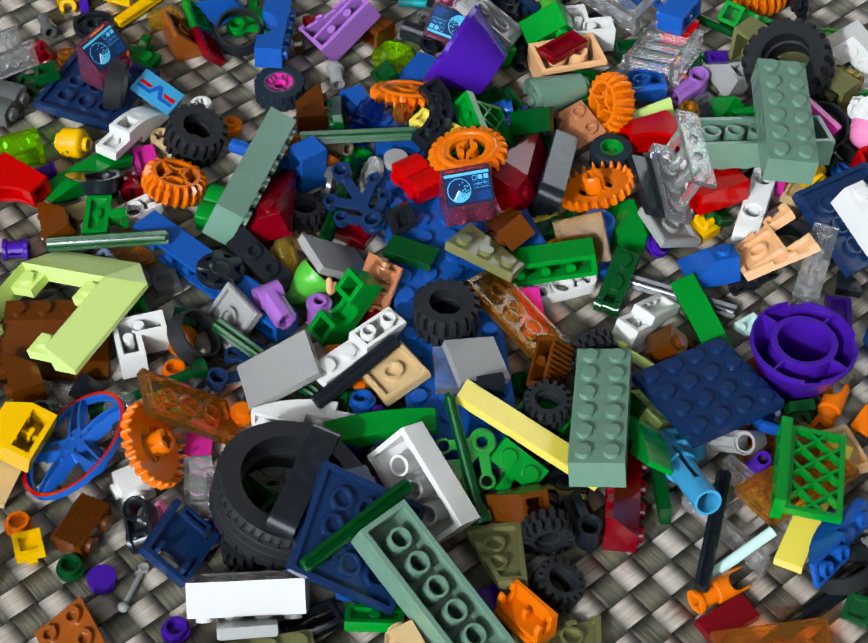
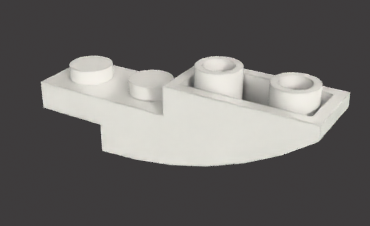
M149 105L130 109L109 124V133L96 144V152L117 161L138 140L144 142L148 139L150 133L154 129L159 128L169 116Z
M388 306L349 332V340L318 360L323 376L316 381L324 387L389 334H394L397 337L406 326V321Z
M293 399L272 402L252 408L251 422L252 426L272 421H295L312 426L314 423L323 426L325 421L356 414L338 411V402L331 401L325 407L319 409L312 399Z

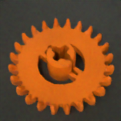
M385 80L375 83L370 88V99L374 103L378 99V105H381L382 101L385 100L386 108L389 102H393L394 110L397 106V109L400 111L413 112L417 109V105H420L421 109L425 107V104L428 105L419 93V87L425 84L421 81Z
M464 126L461 130L455 128L452 133L446 132L444 133L445 137H438L437 141L431 145L432 148L428 151L430 166L435 171H438L439 174L441 172L442 178L443 175L487 167L492 177V167L499 171V162L505 165V159L508 158V144L505 138L499 132H494L491 128L485 130L484 126L476 128V126H471L470 128ZM478 144L482 145L485 148L484 152L480 156ZM455 148L458 160L450 155Z
M601 161L599 169L595 167L593 162L590 170H587L582 165L583 173L581 174L574 168L575 177H570L569 175L566 190L560 204L565 209L573 212L577 210L578 213L588 212L591 209H608L610 205L615 206L618 204V201L626 199L625 196H629L634 188V175L631 169H628L626 164L622 169L620 162L617 163V168H615L612 161H610L608 168H605L603 161ZM606 183L612 184V187H607ZM585 191L586 196L581 195L580 192Z
M150 400L137 401L127 407L120 427L123 429L120 431V437L124 440L121 444L126 449L124 454L126 458L130 459L129 465L131 468H135V474L138 477L141 476V480L145 484L148 483L150 487L159 490L172 488L185 475V472L179 470L187 466V464L179 463L187 455H180L178 453V450L184 448L185 444L179 445L175 442L182 434H172V429L177 426V423L167 425V420L171 415L161 417V413L165 410L164 407L154 410L158 405L156 402L151 403Z

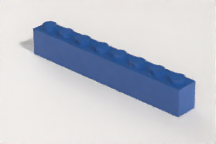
M156 210L133 224V231L167 229L170 235L168 244L140 247L169 268L175 267L177 274L215 301L222 290H215L204 286L196 275L197 262L206 254L212 253L211 249L202 241L192 237L184 228L178 227L167 216L161 215ZM240 268L235 270L238 274L240 273ZM201 272L202 275L207 279L208 274ZM244 273L243 280L236 286L256 306L252 296V289L260 286L256 279L250 278ZM221 280L219 283H225L228 281ZM290 305L296 313V321L291 324V327L282 330L274 326L264 309L260 310L263 315L253 329L277 345L299 329L298 311L294 306Z

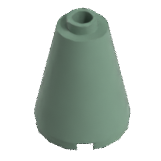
M580 73L530 77L523 82V93L529 96V101L526 102L529 109L553 107V112L558 113L585 97L590 88L587 77H583Z

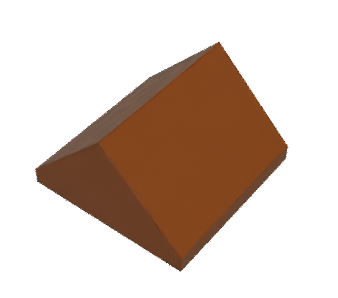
M162 8L160 13L163 36L176 61L181 62L203 56L190 32L187 20Z

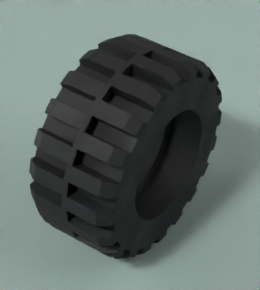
M783 18L781 22L774 20L769 22L770 26L759 28L758 34H753L748 40L750 45L744 47V56L741 63L751 94V77L757 58L775 59L786 52H801L810 57L806 66L810 98L813 100L815 98L820 99L824 95L823 89L828 90L831 86V79L835 74L834 57L830 42L826 38L825 33L820 28L817 29L814 23L807 22L805 24L804 19L796 18L795 21H791L790 18Z

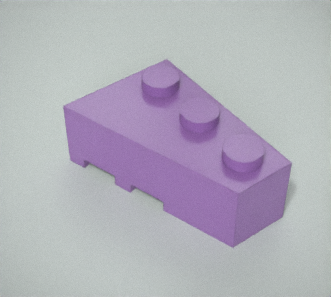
M341 0L333 5V10L325 15H317L314 22L306 27L302 25L298 29L330 61H338L381 17L368 0Z

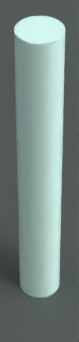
M769 526L714 565L712 578L728 571L777 536L773 529Z

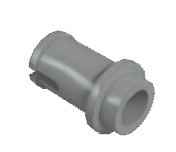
M331 61L326 67V72L330 77V86L334 90H340L345 86L343 78L344 66L339 61Z

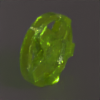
M385 41L372 52V63L375 67L380 65L377 60L384 62L388 59L397 72H401L414 58L412 48L408 44L405 45L392 41Z

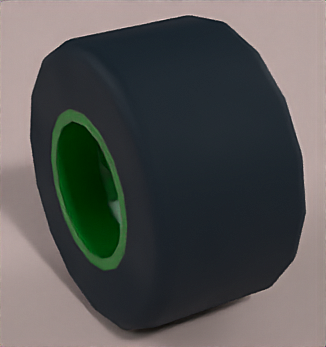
M610 133L600 135L591 143L589 165L592 167L591 164L593 162L595 167L599 169L601 161H603L605 168H608L610 161H612L615 168H617V163L620 162L622 169L625 164L629 169L628 159L631 154L633 155V146L629 140L621 135Z

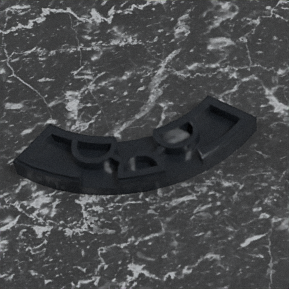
M438 77L419 87V93L428 104L429 117H427V120L420 129L411 134V140L426 154L438 137H445L444 133L449 132L453 121L451 94Z

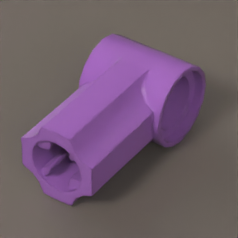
M695 66L689 70L687 77L667 89V96L672 99V104L677 106L694 96L698 97L705 94L709 71L704 67Z
M277 279L252 289L253 300L257 308L265 310L276 328L284 330L291 327V324L296 321V313L285 299L283 287Z

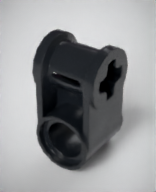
M131 496L124 502L122 513L126 529V543L130 552L136 555L139 554L137 552L159 519L158 510L153 503L139 496ZM143 506L142 513L137 516L138 510Z

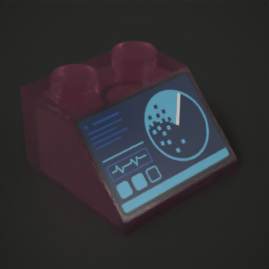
M434 0L423 35L447 44L465 19V16L455 9L460 0Z
M107 20L76 44L82 81L104 91L106 74L112 58L129 63V69L133 66L130 47Z
M488 162L440 171L439 209L446 227L495 218L496 200Z

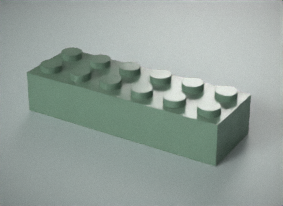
M757 58L751 77V87L762 180L811 185L819 165L805 63Z
M270 107L214 207L202 233L226 245L230 239L246 226L254 211L250 207L255 209L262 196V193L258 191H265L271 180V177L267 175L273 176L280 163L276 158L281 160L288 148L284 143L290 144L296 133L292 128L297 120Z
M820 114L812 115L819 158L818 166L829 165L835 139ZM755 116L681 119L677 144L690 170L749 169L760 167Z
M577 349L567 462L569 487L626 488L632 387L631 349Z
M405 499L362 528L350 542L409 620H413L419 633L427 643L515 642Z

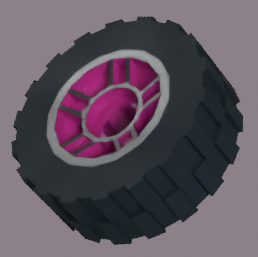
M289 66L261 70L254 80L256 102L260 104V107L268 111L270 107L280 112L294 110L295 101L305 94L304 76L302 77L300 71L298 72L297 69Z

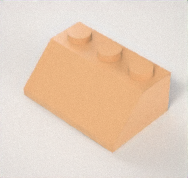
M593 33L581 34L588 41L587 47L555 65H552L538 54L539 47L551 40L528 43L527 66L533 77L552 76L607 65L608 61Z

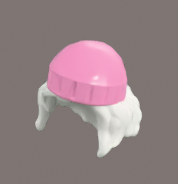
M853 96L847 107V116L851 122L849 138L852 144L860 149L868 146V96Z

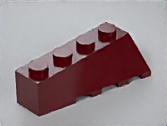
M630 444L628 445L626 488L605 487L602 550L636 553L638 542L643 543L645 526L639 524L640 519H644L645 502H640L641 496H645L646 480L641 479L642 474H646L647 465L629 453L632 447Z

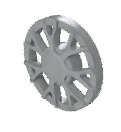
M371 156L364 163L357 187L361 194H363L368 183L367 177L369 174L377 172L383 179L384 164L380 157ZM376 189L373 198L377 194L379 189Z

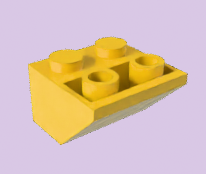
M5 402L0 409V460L28 473L54 431L57 415L33 402Z

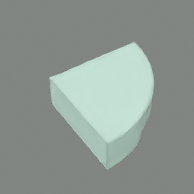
M753 312L736 321L733 329L742 335L750 337L751 328L757 315Z

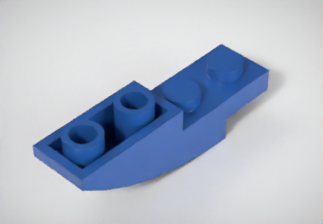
M856 498L843 511L840 525L822 521L812 537L808 553L814 588L819 589L851 557L849 545L868 528L867 500Z

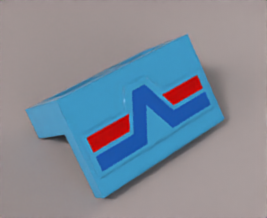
M148 69L130 87L131 91L167 116L177 107L181 108L185 96Z

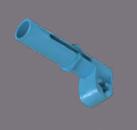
M675 428L660 430L659 433L666 443L674 470L672 476L665 474L666 477L677 484L699 514L710 515L717 511L722 502L721 495L698 467L697 462L706 457V444L693 449Z

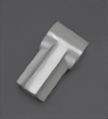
M737 429L708 442L707 445H709L710 451L752 455L766 449L767 438L763 432L758 430ZM749 436L751 437L753 442L751 448H749L747 443Z

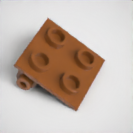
M81 596L34 633L39 643L106 642Z

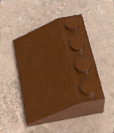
M73 300L6 301L3 318L2 352L37 363L43 381L76 380L82 372H85L95 380H109L113 334L111 332L77 375L55 371L51 362L31 359L27 349L41 333L54 335L78 306H75Z

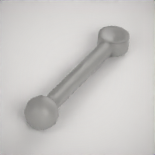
M142 562L138 565L139 573L126 597L117 606L119 612L125 613L128 611V603L143 575L150 572L148 563Z

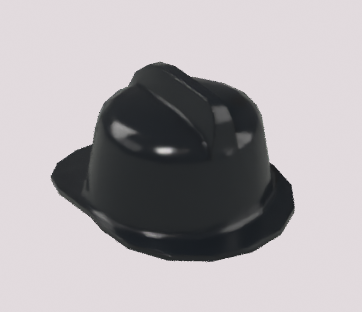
M79 171L67 173L65 177L69 180L79 181L87 196L112 195L113 198H117L119 196V178L125 175V171Z

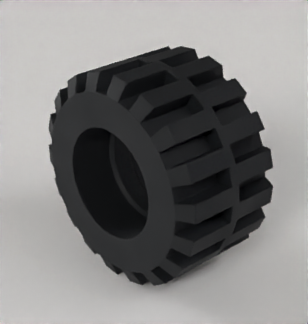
M191 103L190 106L183 104L181 108L177 107L174 109L163 135V145L166 146L167 154H172L171 158L173 156L179 160L183 158V161L192 162L193 166H199L200 168H204L205 164L208 166L213 164V161L218 159L227 136L226 123L221 121V115L215 114V110L212 108H205L206 105L201 104L197 106L196 103ZM189 133L196 134V135L200 136L201 138H196V137L190 135Z
M443 278L437 279V282L430 281L427 282V286H421L419 293L415 294L413 301V329L416 331L417 337L423 338V342L427 345L433 344L435 348L442 346L444 340L474 338L479 325L480 301L478 300L477 293L473 292L471 286H464V282H455L454 279L450 278L448 280H443Z

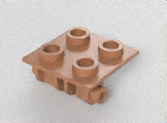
M582 100L559 112V129L579 137L576 151L587 144L591 145L595 138L607 133Z
M369 252L363 271H368L383 288L367 311L373 312L375 310L381 312L390 306L403 268Z

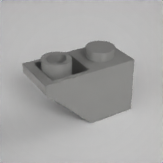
M719 61L702 65V67L709 71V79L722 96L741 97L748 88L743 74L742 61Z

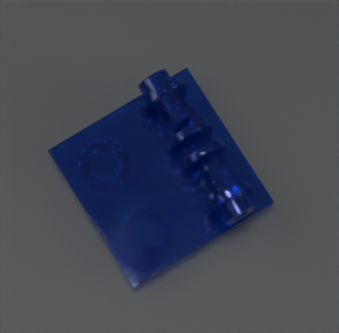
M366 96L365 100L360 101L348 129L375 128L383 116L386 104L377 103L373 98ZM352 143V144L355 145V146H360V147H365V148H366L369 143Z

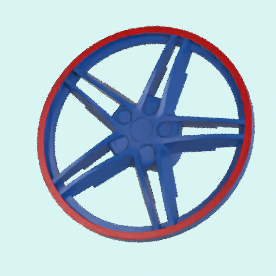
M98 391L87 394L62 409L57 414L54 431L70 417L67 438L46 443L29 472H22L23 484L26 490L37 499L45 501L56 500L77 491L94 477L103 473L123 439L120 437V431L123 430L120 424L123 420V413L127 409L124 401L115 393ZM97 402H110L114 404V406L108 408L90 422L88 405ZM120 419L117 432L106 452L102 451L95 443L113 428L112 425ZM43 461L45 463L53 462L38 489L34 482L35 463ZM75 465L86 473L69 486L54 491L58 484H62Z

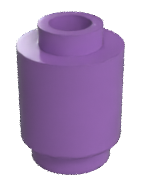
M314 293L307 298L306 318L309 324H311L320 309H332V300L328 295Z

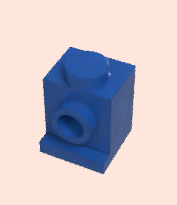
M360 84L339 91L343 110H345L347 116L352 117L356 124L372 118L373 101Z

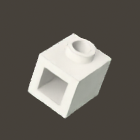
M128 465L111 472L113 484L109 485L114 499H120L122 504L131 496H139L146 500L156 496L155 488L150 487L148 483L145 484L141 480V476L138 477L135 474L134 467L131 468Z

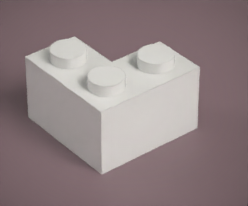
M584 4L566 6L575 27L573 29L579 35L593 33L603 52L614 50L616 29L611 16L589 18Z
M858 20L826 37L830 42L836 67L850 62L862 76L868 74V31Z
M162 310L124 317L112 331L123 380L149 374L146 354L168 350L167 325Z

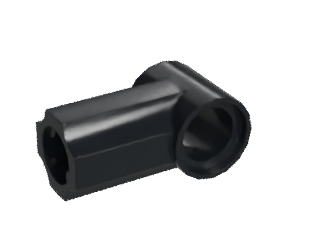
M408 20L403 22L399 31V38L418 44L423 52L430 55L434 54L447 39L428 32L426 27Z
M580 492L571 493L563 500L562 506L565 512L569 513L572 518L573 529L576 534V545L584 551H594L601 543L603 522L594 514L586 494H581Z

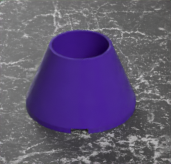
M475 4L448 41L446 47L424 77L423 81L425 83L438 77L449 89L462 92L468 90L475 95H481L509 53L478 5Z
M787 301L770 306L757 316L750 332L751 350L762 378L785 402L816 399L852 370L859 352V347H857L855 340L856 334L849 323L831 309L804 301L803 305H788Z

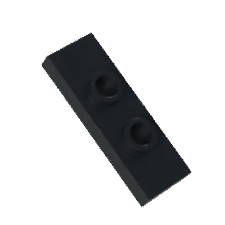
M245 227L226 243V247L236 256H239L243 263L264 284L277 279L281 283L284 293L289 290L294 275Z

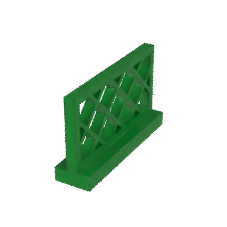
M468 90L453 103V110L460 126H466L467 128L471 126H476V128L484 126L485 130L491 128L494 132L500 131L504 135L503 137L508 144V148L517 146L514 137L510 136V127L501 107L476 100L474 93ZM478 144L479 156L485 150L480 144Z
M782 415L776 433L769 517L781 519L782 513L838 525L841 524L843 518L846 435L793 425L792 417ZM796 435L806 437L810 443L803 446L796 439ZM832 442L839 445L837 449L831 451L823 443ZM817 447L824 455L816 458L809 450ZM801 454L809 461V463L803 466L794 459ZM830 460L837 469L830 472L822 463ZM814 467L823 475L816 480L807 472ZM801 475L808 484L800 487L793 478ZM829 481L836 490L829 493L821 484ZM813 488L822 496L815 501L806 493ZM799 496L807 505L803 507L792 505L791 500ZM828 502L835 509V513L825 512L820 505Z

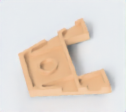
M785 202L777 207L779 212L773 218L768 216L762 221L764 226L755 234L750 232L735 246L740 256V271L747 281L763 276L821 250L810 233L788 247L784 246L775 231L796 218Z

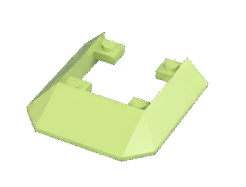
M54 251L22 262L0 286V322L4 318L6 301H19L23 296L35 298L48 282L81 287L72 297L75 306L78 307L54 335L41 333L27 349L31 359L51 362L55 371L77 375L149 286L140 263L70 251ZM0 324V336H1V335L4 333V331H3V329H2V327H1V324Z

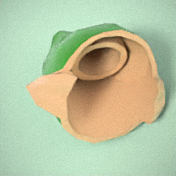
M307 258L297 267L285 299L290 305L305 303L307 298L314 293H324L331 296L336 291L334 288L337 282H332L330 277L326 278L324 275L318 274Z

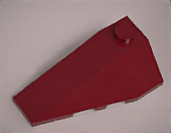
M534 133L520 141L519 145L508 148V158L505 159V165L499 162V171L492 167L491 182L493 194L502 211L508 207L514 210H525L536 196L547 155V150L539 133Z
M295 169L272 176L245 226L261 243L291 235L297 179Z

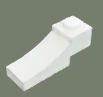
M662 293L653 295L635 303L631 313L619 317L612 334L615 339L626 342L632 349L644 343L648 335L658 326L676 315L680 305Z

